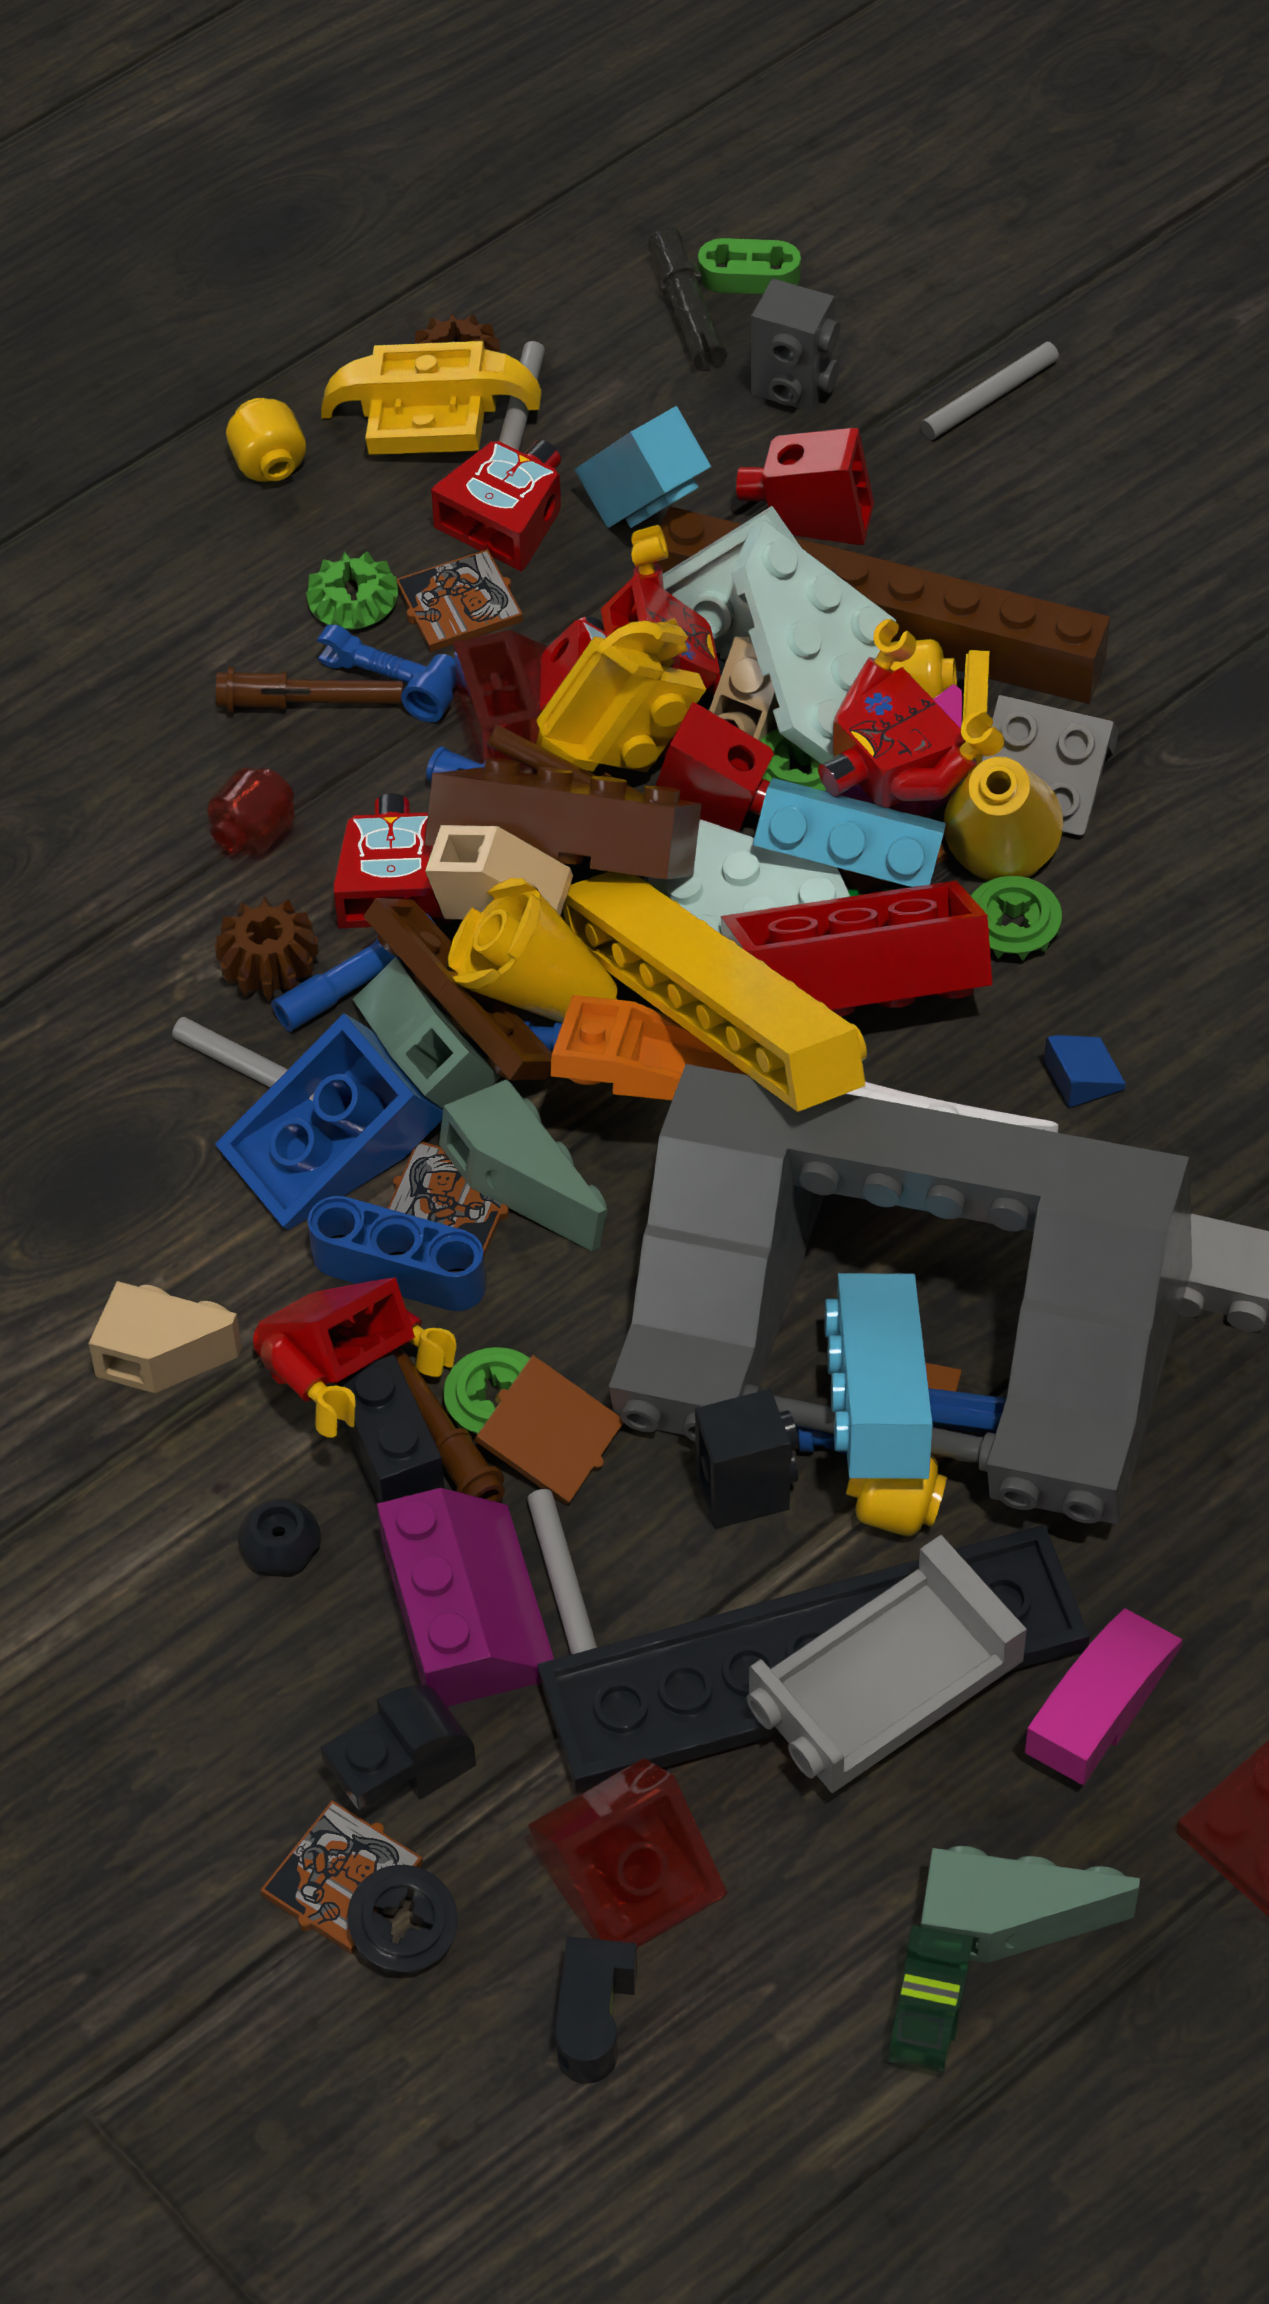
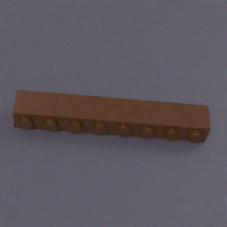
M669 506L660 525L668 548V558L655 561V563L661 566L662 574L742 524ZM794 537L804 551L896 620L899 629L891 642L899 641L905 631H909L915 640H935L940 644L944 658H955L956 670L965 672L966 654H969V650L990 651L988 679L1090 704L1106 663L1110 616Z

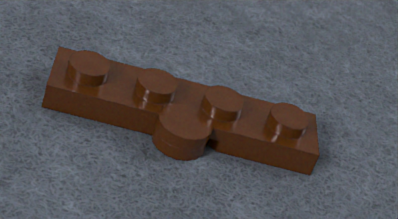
M376 898L363 917L379 934L378 941L388 952L403 960L415 974L414 981L421 990L438 999L452 1015L450 1020L453 1026L465 1036L472 1038L489 1056L487 1061L490 1067L497 1074L511 1081L547 1080L551 1074L552 1052L507 1003L466 989L452 978L453 976H458V973L448 966V955L452 942L419 905L411 899Z

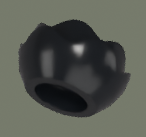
M273 1498L259 1503L246 1514L240 1525L238 1544L248 1564L253 1569L266 1572L272 1576H282L299 1571L311 1561L315 1550L320 1547L321 1532L316 1518L308 1508L291 1499ZM276 1532L285 1533L282 1537L273 1536Z

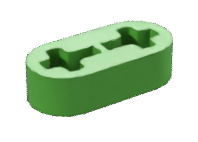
M713 239L706 242L699 250L698 277L700 283L705 288L714 292L764 294L772 278L794 285L799 284L801 279V256L799 250L794 245L780 240ZM718 264H727V267H718ZM772 266H781V269H772Z

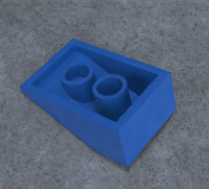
M343 1013L215 1145L284 1228L290 1230L308 1219L310 1210L320 1200L331 1196H345L404 1159L442 1121L443 1109L424 1096L390 1056L374 1031ZM312 1094H314L313 1101L309 1099Z

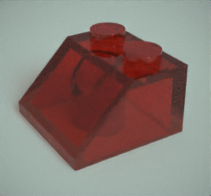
M645 1758L528 1825L554 1883L592 1939L637 1943L638 1947L728 1894L675 1776Z

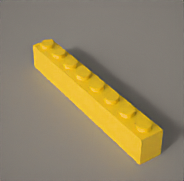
M608 871L570 885L563 906L565 922L605 970L794 1110L799 1112L866 1086L862 1061L866 1059L867 1049L864 1038L857 1026L844 1020L827 1008L824 1003L817 1001L798 988L792 981H788L769 968L762 960L756 959L739 947L733 940H729L710 927L704 920H700L681 907L677 901L671 900L649 882H645L637 875Z

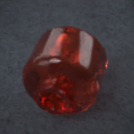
M243 768L236 771L211 797L207 805L208 818L213 826L210 830L213 839L219 846L230 853L240 851L254 856L267 852L291 826L295 818L294 793L290 785L278 773L268 768Z

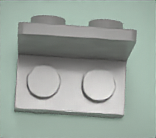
M999 695L991 727H995L1003 734L1004 745L1001 751L994 756H983L982 762L992 757H1007L1015 760L1039 776L1051 787L1059 800L1063 814L1062 833L1079 837L1084 836L1087 832L1106 754H1114L1119 734L1115 723L1101 718Z

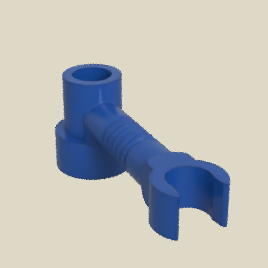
M327 625L317 639L318 642L327 645L318 657V660L325 666L331 668L345 667L348 669L357 666L407 684L401 694L403 706L412 716L424 722L431 723L441 719L453 701L452 691L463 676L461 665L451 656L438 654L433 657L428 666H424L364 645L358 637L352 636L346 629L338 625Z

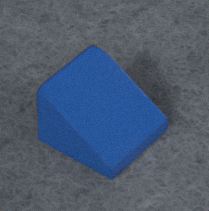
M1055 1035L1046 1038L1044 1063L1069 1108L1125 1089L1126 1083L1100 1037Z

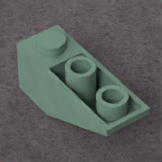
M397 957L353 998L390 1056L424 1096L442 1109L446 1104L492 1086L501 1077L490 1067L486 1058L473 1043L453 1026L450 1017L432 996L418 987L414 981V976Z
M508 1079L444 1105L439 1146L472 1189L507 1205L508 1208L590 1251L600 1248L604 1222L607 1218V1206L602 1194L594 1185L588 1186L575 1169L572 1157L566 1146L560 1141L555 1142L541 1124L539 1113L534 1104L527 1098L522 1099Z
M956 1846L949 1850L932 1848L921 1921L919 1953L990 1963L1132 1919L1135 1916L1140 1878L1128 1877L1116 1869L1104 1866L1090 1867L1086 1870L1060 1867L1050 1860L1036 1856L1021 1857L1017 1860L987 1856L979 1849L968 1846Z

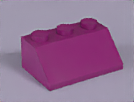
M444 1488L378 1503L377 1510L381 1542L421 1684L432 1687L447 1707L539 1684L537 1664L553 1660L554 1657L508 1505Z

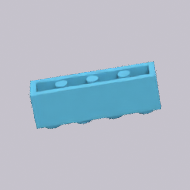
M838 1273L837 1299H825L824 1331L825 1337H828V1374H832L831 1411L835 1412V1451H847L849 1478L929 1479L933 1424L915 1274Z

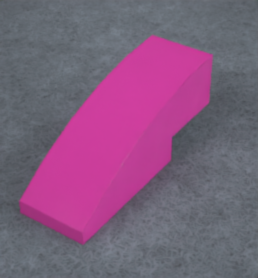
M1124 1608L1109 1622L1076 1660L1027 1728L1025 1753L1084 1786L1110 1745L1117 1746L1180 1650L1183 1639Z

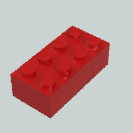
M957 880L720 916L723 936L733 940L739 947L756 959L762 960L769 968L788 981H792L798 988L817 1001L824 1003L827 1008L839 1016L853 1013L855 1006L878 1003L883 1007H903L912 1004L915 1001V997L938 994L944 998H962L973 994L974 988L993 985L988 915Z

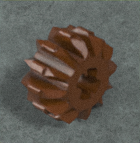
M264 895L259 907L252 909L240 902L237 911L238 917H223L222 925L220 926L221 935L216 936V959L220 961L222 976L226 979L227 985L238 984L239 990L242 991L245 998L257 990H262L270 1002L275 992L274 990L282 988L285 991H289L297 986V980L311 978L314 971L313 962L317 961V955L319 954L318 938L314 936L312 922L308 918L307 912L295 913V908L292 907L289 899L277 907H272Z

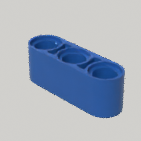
M344 1196L324 1198L317 1202L309 1212L307 1222L313 1261L322 1273L330 1277L355 1284L396 1277L402 1297L451 1311L471 1309L485 1295L486 1275L482 1244L475 1235L465 1230ZM336 1235H346L345 1237L338 1239L331 1238L332 1236ZM398 1251L406 1252L401 1255H389L390 1253ZM455 1268L465 1269L464 1271L456 1273L448 1272L449 1270Z

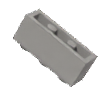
M1191 1214L1192 1270L1179 1315L1196 1317L1201 1314L1202 1310L1227 1315V1321L1237 1329L1248 1332L1262 1330L1264 1325H1269V1231Z

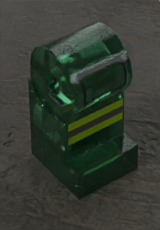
M911 1925L906 1963L891 2037L889 2062L945 2073L951 2044L956 2038L971 1969L973 1937Z

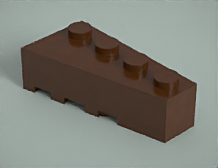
M485 758L484 767L432 773L425 845L434 846L441 825L498 826L563 864H582L584 857L590 858V869L666 880L690 876L694 873L702 803L680 800L681 790L664 786H645L644 793L627 791V781L623 779L592 776L590 784L573 781V771L538 767L537 775L520 772L521 762L501 758Z

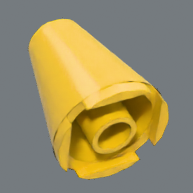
M992 757L981 762L951 795L944 814V823H946L944 834L949 851L954 858L977 878L985 881L1003 876L1029 878L1037 873L1038 869L1053 857L1059 848L1063 830V814L1057 796L1043 779L1013 759Z
M509 878L494 885L486 892L494 899L482 912L472 907L464 917L453 938L448 955V966L455 970L458 976H453L452 978L458 984L471 991L562 1023L572 995L618 1000L616 997L618 989L616 981L540 891L524 878Z

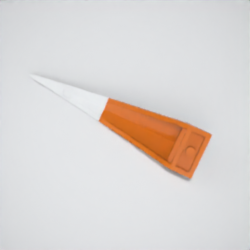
M572 995L551 1056L552 1077L569 1078L571 1081L582 1085H593L600 1082L613 1083V1094L664 1100H673L685 1064L743 1075L747 1074L665 1014L633 1001ZM865 1082V1087L846 1093L1058 1133V1124L1053 1121L946 1102Z

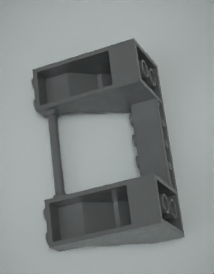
M685 1064L659 1135L648 1223L643 1235L632 1323L609 1384L614 1413L621 1417L623 1423L638 1431L653 1432L661 1430L685 1435L695 1441V1408L763 1390L760 1383L824 1195L839 1194L865 1199L881 1207H893L896 1205L923 1210L944 1219L965 1218L986 1222L1007 1231H1033L1026 1287L1020 1308L1008 1394L996 1434L987 1432L985 1437L982 1438L932 1428L931 1454L979 1463V1470L988 1473L990 1499L1000 1500L1009 1507L1019 1510L1039 1508L1066 1514L1071 1519L1082 1523L1102 1521L1118 1525L1192 1270L1189 1157L852 1094H844L797 1112L749 1075ZM774 1395L779 1412L789 1410L794 1419L795 1426L834 1434L835 1412L831 1411V1407Z

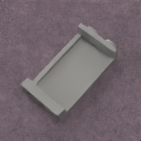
M940 1535L920 1548L919 1569L772 1669L761 1659L749 1667L747 1703L756 1719L766 1729H772L775 1726L788 1741L790 1755L798 1768L809 1778L817 1775L830 1792L834 1793L1023 1662L1026 1628L947 1540Z

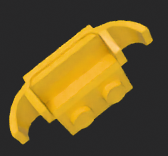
M483 341L375 345L373 355L353 360L341 367L330 378L322 400L321 419L332 418L335 406L342 402L361 400L364 417H369L365 437L369 455L479 451L484 412H495L498 395L514 396L525 403L528 410H539L542 390L538 380L522 363L507 354L486 350Z
M638 621L618 628L607 638L594 636L536 721L540 729L536 745L584 770L594 771L600 763L647 773L677 732L691 703L697 704L706 691L699 673L662 666L657 657V653L666 642L681 646L684 644L688 636L683 629L665 622Z

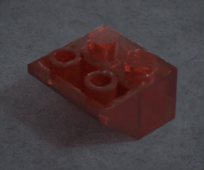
M512 630L453 642L457 689L481 764L485 762V758L514 760L487 746L486 743L494 727L498 724L536 744L540 729L536 720L542 713L539 705L541 656L548 646Z

